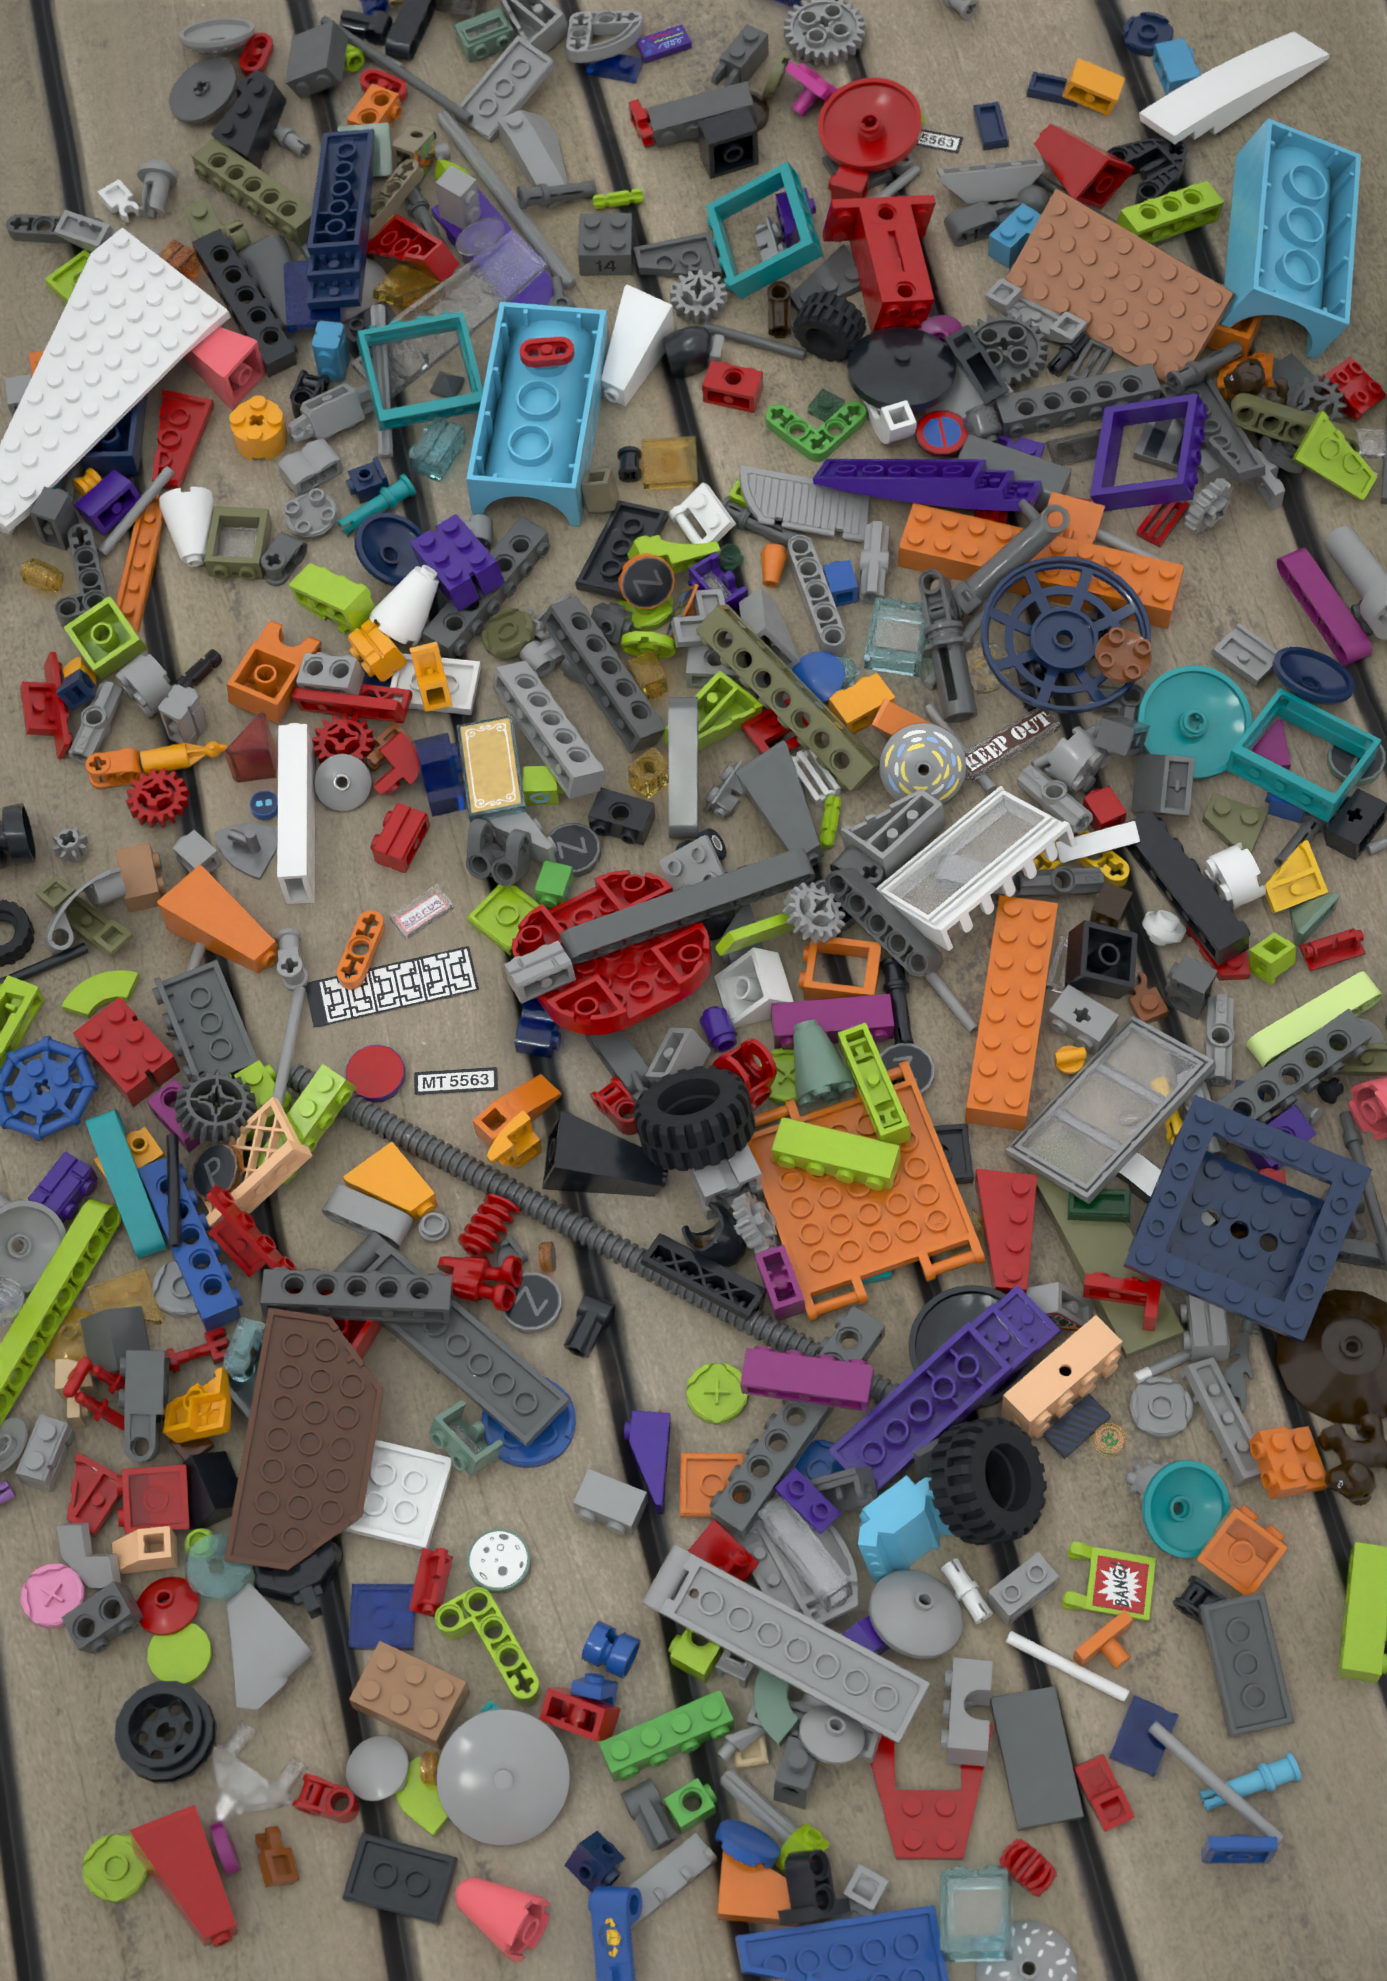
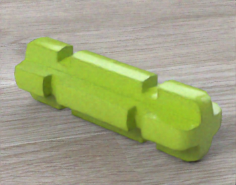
M641 188L631 189V192L625 190L607 193L606 196L603 194L593 196V205L596 210L605 209V206L613 208L626 206L632 202L633 204H639L644 201Z
M829 795L825 800V812H823L820 827L821 835H819L821 847L827 850L832 849L835 843V833L837 832L840 815L839 809H841L842 799L834 795Z

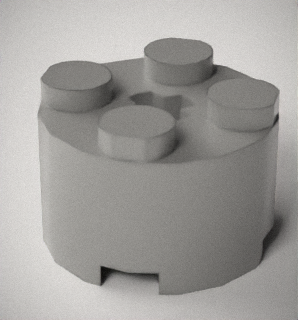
M146 651L142 652L115 675L122 684L121 687L131 699L135 698L139 703V708L148 718L159 713L158 706L164 698H168V693L176 685L173 684L171 686L169 684L170 680L166 675L167 672Z
M1078 726L1072 729L1074 735L1069 740L1063 737L1055 746L1047 759L1051 766L1044 770L1055 780L1065 783L1067 789L1072 793H1076L1081 789L1087 792L1091 789L1096 781L1094 776L1100 768H1105L1112 758L1108 750L1094 746L1096 738Z

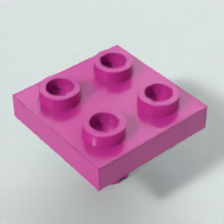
M790 61L784 69L804 84L803 87L805 89L791 106L802 116L806 115L816 98H822L827 101L838 90L802 62L798 66Z

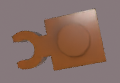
M1142 971L1139 972L1137 978L1140 984L1135 985V988L1129 992L1133 996L1129 997L1128 1003L1136 1018L1150 1024L1167 1017L1169 1010L1156 987L1147 989V977Z

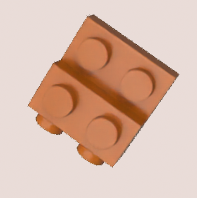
M1287 1426L1261 1430L1249 1440L1251 1455L1257 1462L1261 1473L1262 1485L1267 1489L1270 1500L1321 1491L1328 1488L1325 1483L1326 1471L1309 1426L1289 1430Z
M1244 1504L1240 1509L1235 1505L1230 1508L1196 1559L1240 1593L1246 1595L1255 1593L1288 1549V1546L1282 1541L1285 1537L1282 1532L1271 1524L1264 1528L1256 1522L1259 1516Z

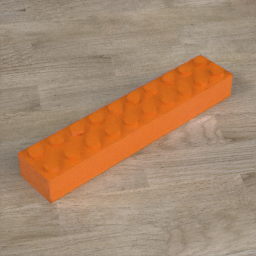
M913 503L898 549V566L921 572L935 569L947 578L960 581L967 580L1024 528ZM1060 536L1056 537L1029 561L1046 557L1068 556L1090 560L1105 566L1122 577L1133 588L1143 603L1148 615L1149 624L1168 629L1184 570V565ZM1065 569L1046 570L1036 573L1042 588L1051 586L1077 587L1081 575L1079 571ZM1092 576L1088 592L1103 600L1112 610H1119L1128 604L1124 597L1112 586ZM1025 578L1019 580L1006 590L1007 592L1024 596L1031 594ZM1058 595L1046 598L1050 602L1070 606L1073 597ZM1083 601L1081 609L1093 612L1094 606ZM1134 614L1126 618L1127 620L1137 622Z

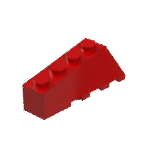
M399 214L394 215L380 229L376 236L368 241L367 254L400 260L422 270L441 283L445 279L450 278L455 269L460 266V263L443 241Z

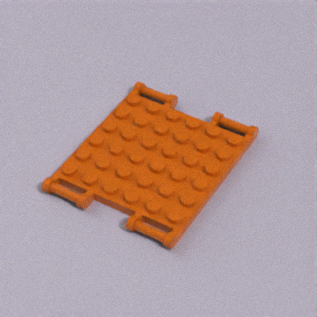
M907 1060L898 1063V1067L886 1070L891 1081L900 1078L904 1079V1082L895 1084L893 1087L910 1124L911 1140L899 1144L901 1160L891 1190L884 1188L882 1190H873L863 1183L855 1181L853 1183H844L836 1179L835 1176L827 1174L816 1176L808 1173L806 1169L798 1167L787 1169L779 1166L777 1162H774L771 1151L779 1124L754 1132L750 1141L747 1142L762 1173L761 1186L770 1213L776 1219L777 1224L775 1227L781 1244L785 1246L801 1289L809 1322L818 1320V1316L855 1303L861 1305L869 1302L861 1280L916 1261L920 1262L927 1282L936 1279V1275L974 1262L978 1265L986 1262L983 1250ZM857 1088L853 1090L856 1098L801 1117L794 1099L785 1101L783 1106L754 1115L755 1128L789 1116L792 1120L878 1140ZM966 1244L970 1246L971 1251L933 1264L930 1262L929 1257ZM852 1284L854 1291L816 1304L813 1303L811 1298Z

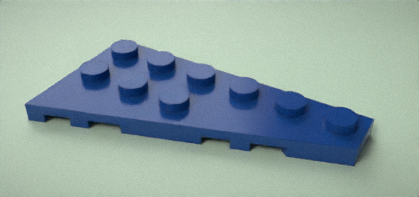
M934 1905L735 1937L741 1973L783 1981H949Z

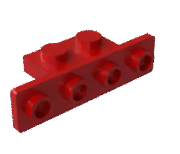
M50 651L44 664L46 683L22 681L20 694L26 734L54 736L57 759H63L67 750L72 746L73 737L72 733L68 732L67 727L69 711L65 709L64 701L56 694L57 687L61 686L62 664L57 660V653Z
M217 1184L211 1188L206 1197L224 1218L213 1226L208 1233L248 1277H251L266 1263L271 1269L284 1267L289 1270H297L291 1259L286 1256L283 1257L278 1252L272 1238L267 1234H262L257 1229L251 1215L245 1211L242 1212L236 1206L234 1198L229 1191L224 1188L221 1189Z

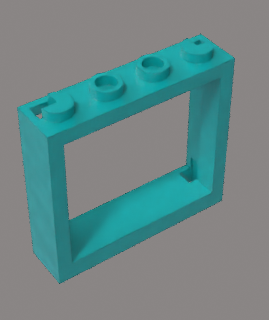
M788 161L706 205L708 212L706 221L714 233L712 242L720 254L718 258L719 265L726 274L724 283L729 291L733 290L740 299L824 256L799 174ZM785 187L801 242L739 274L723 220Z
M445 311L441 315L434 317L423 315L407 322L396 320L380 327L369 325V329L358 331L357 344L379 431L479 412L483 387L463 311L450 314L449 311ZM456 331L471 393L384 410L368 347Z
M1279 688L1232 748L1226 770L1328 823L1375 760L1382 740ZM1277 716L1360 758L1335 794L1251 751Z

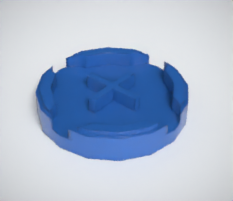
M725 1820L720 1823L716 1831L715 1839L717 1842H723L721 1845L723 1851L735 1860L748 1866L756 1867L758 1863L764 1864L763 1868L768 1869L775 1866L780 1856L781 1850L778 1844L769 1835L750 1824L737 1820Z

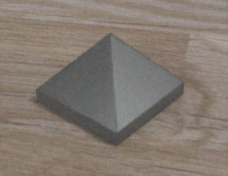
M440 370L430 389V393L444 398L457 396L465 378Z

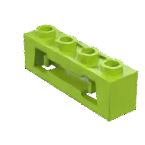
M7 975L3 984H0V1069L7 1058L6 1054L9 1051H16L45 1001L38 986ZM8 1012H9L10 1014H9V1018H8V1020H7V1019H6V1015H7Z
M866 1022L838 1032L840 1050L854 1078L856 1088L878 1140L896 1145L910 1141V1124Z

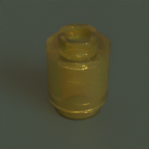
M34 557L29 561H25L20 569L23 583L46 593L50 591L56 593L62 585L64 574L59 571L58 567Z

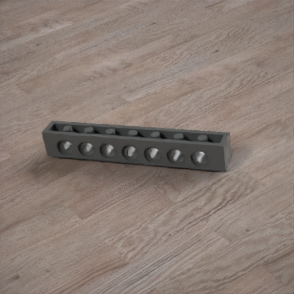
M853 1305L848 1313L844 1311L839 1316L834 1326L836 1331L831 1338L825 1337L817 1349V1353L819 1355L833 1356L837 1361L849 1362L850 1359H860L867 1362L885 1336V1325ZM851 1338L856 1340L858 1344L852 1349H846L841 1345L842 1341ZM782 1399L784 1406L778 1414L772 1413L764 1425L765 1433L760 1440L754 1439L746 1451L748 1457L742 1466L737 1464L728 1477L729 1485L724 1492L719 1490L710 1503L712 1519H716L723 1527L744 1540L777 1493L774 1488L792 1471L835 1407ZM795 1414L802 1415L805 1418L804 1422L797 1426L791 1425L788 1419ZM776 1440H783L787 1443L786 1448L779 1452L772 1450L770 1445ZM757 1466H765L769 1469L768 1474L761 1478L755 1477L752 1471ZM739 1492H748L751 1495L750 1500L744 1504L734 1501V1497Z

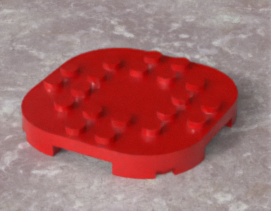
M630 870L614 871L594 878L595 887L549 910L544 904H541L529 912L519 923V931L516 938L512 939L514 957L524 956L537 950L542 945H549L556 941H559L563 947L559 936L565 930L674 892L673 887L661 877L645 872L644 876L631 875ZM702 922L699 924L694 923L584 963L573 965L575 981L538 996L536 999L554 1022L571 1032L583 1035H605L624 1030L682 1001L700 988L708 977L712 966V952L708 932Z

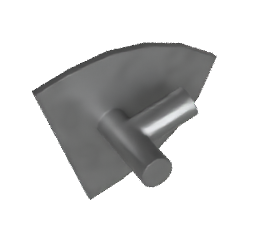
M244 823L214 832L218 848L225 859L235 869L260 880L277 851V828L263 824Z

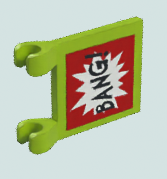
M1077 1541L1072 1542L1068 1548V1558L1090 1561L1086 1596L1067 1591L1062 1598V1608L1117 1616L1125 1610L1132 1619L1149 1622L1156 1558L1093 1547Z

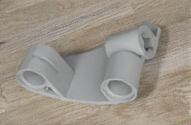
M121 867L109 869L95 876L62 904L50 921L44 935L43 942L48 951L57 954L68 949L73 943V932L64 910L76 896L85 891L91 904L103 907L114 899L126 895V888L120 874L122 871ZM53 932H60L64 935L66 940L64 945L59 946L53 942Z
M248 1583L226 1603L231 1640L236 1707L258 1710L287 1683L288 1677L314 1653L269 1602Z

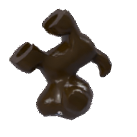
M1250 358L1240 362L1231 373L1224 377L1225 388L1230 393L1235 395L1249 393L1278 404L1287 405L1289 391L1287 379H1276L1275 383L1277 386L1274 387L1263 386L1266 377L1264 368L1258 359ZM1243 408V409L1239 410V412L1245 413V412L1249 411L1250 409H1249V408ZM1267 417L1265 421H1271L1276 417Z
M1378 1412L1362 1416L1359 1419L1360 1425L1355 1426L1357 1434L1368 1440L1351 1439L1341 1423L1323 1429L1321 1435L1317 1438L1321 1448L1326 1452L1334 1450L1338 1453L1341 1462L1339 1466L1330 1469L1326 1473V1485L1329 1489L1340 1493L1350 1500L1351 1503L1358 1506L1368 1503L1372 1498L1371 1494L1376 1488L1375 1476L1369 1468H1385L1387 1470V1440L1384 1437L1383 1422Z

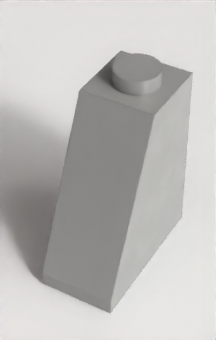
M759 588L740 601L741 619L790 669L800 663V658L778 604L762 588Z

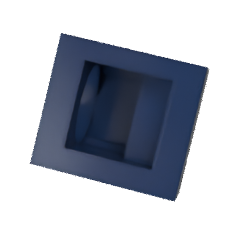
M81 657L72 659L63 668L64 682L61 686L57 687L56 694L73 711L95 697L96 673L91 668L85 666L84 660Z

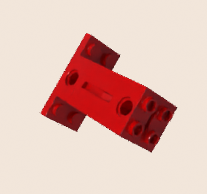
M934 195L831 200L822 231L823 241L850 242L871 333L891 327L915 329L919 327L920 329L922 328L921 324L928 319L934 302V296L919 237H925L936 204Z

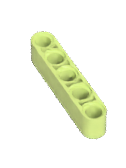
M1359 972L1259 1031L1247 1041L1246 1047L1264 1069L1348 1008L1357 1017L1376 1005L1382 999L1383 994L1366 972Z

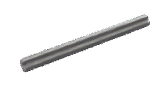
M381 304L372 305L370 310L371 325L377 327L386 326L385 306ZM387 344L372 346L374 372L384 410L391 409ZM377 424L378 456L380 458H391L393 456L392 429L379 431Z

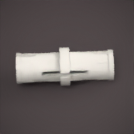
M955 1558L952 1560L953 1564L949 1561L941 1568V1571L956 1591L954 1595L956 1599L963 1602L974 1619L975 1624H979L982 1622L981 1619L985 1621L992 1616L993 1611L990 1610L979 1593L977 1582L970 1579L960 1560Z

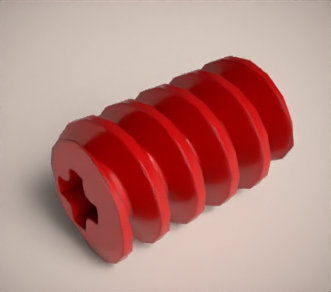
M487 1194L484 1197V1204L478 1206V1213L472 1215L471 1223L466 1224L464 1228L465 1233L460 1234L457 1239L462 1249L468 1255L475 1258L488 1259L483 1254L484 1252L494 1254L495 1249L490 1243L500 1244L502 1241L496 1233L507 1234L508 1229L503 1223L513 1225L515 1220L509 1214H520L518 1206L510 1200L495 1194Z

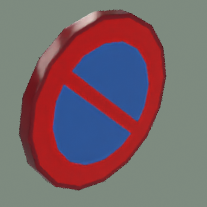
M937 410L926 414L919 420L916 426L915 439L919 447L926 453L947 457L961 451L969 435L963 426V418L959 414L948 410Z

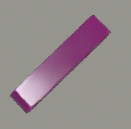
M1300 548L1278 558L1276 564L1281 577L1338 661L1343 666H1347L1371 655L1372 646L1368 637L1308 550Z

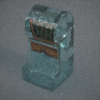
M243 1316L240 1317L224 1357V1366L233 1380L243 1382L253 1376L255 1372L254 1360L263 1342L265 1323Z

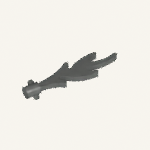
M1244 1318L1240 1332L1243 1333L1237 1346L1229 1352V1357L1239 1355L1240 1359L1232 1363L1223 1373L1227 1384L1231 1387L1230 1390L1234 1398L1239 1399L1242 1414L1245 1412L1247 1401L1246 1382L1243 1374H1247L1251 1380L1254 1379L1249 1360V1335L1259 1336L1260 1329L1254 1328V1322Z

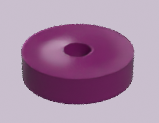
M224 1820L211 1824L210 1830L213 1841L227 1875L230 1876L242 1870L240 1860Z

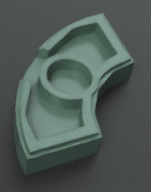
M759 1669L754 1687L756 1712L766 1734L777 1746L781 1747L800 1723L799 1717L791 1710L788 1702L791 1685Z

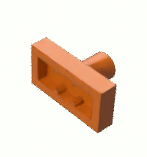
M1123 1610L1075 1649L1073 1659L1076 1663L1083 1667L1102 1652L1115 1669L1123 1666L1131 1656L1117 1639L1131 1628L1133 1622L1131 1616Z

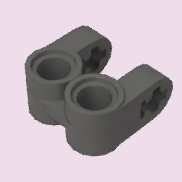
M479 818L472 821L468 830L466 868L473 877L484 879L489 876L493 877L502 886H510L529 872L531 856V834L529 832L513 829L507 838L505 852L499 845L493 843L492 822Z

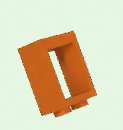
M835 937L833 940L830 939L825 944L820 939L817 944H814L811 938L810 945H804L803 962L807 963L806 971H800L798 988L803 989L804 1000L876 995L882 946L878 942ZM817 953L868 958L864 987L813 981Z

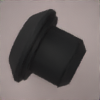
M1334 1077L1328 1081L1320 1080L1321 1084L1317 1087L1319 1096L1323 1101L1334 1104L1336 1097L1343 1094V1084H1338L1340 1080Z

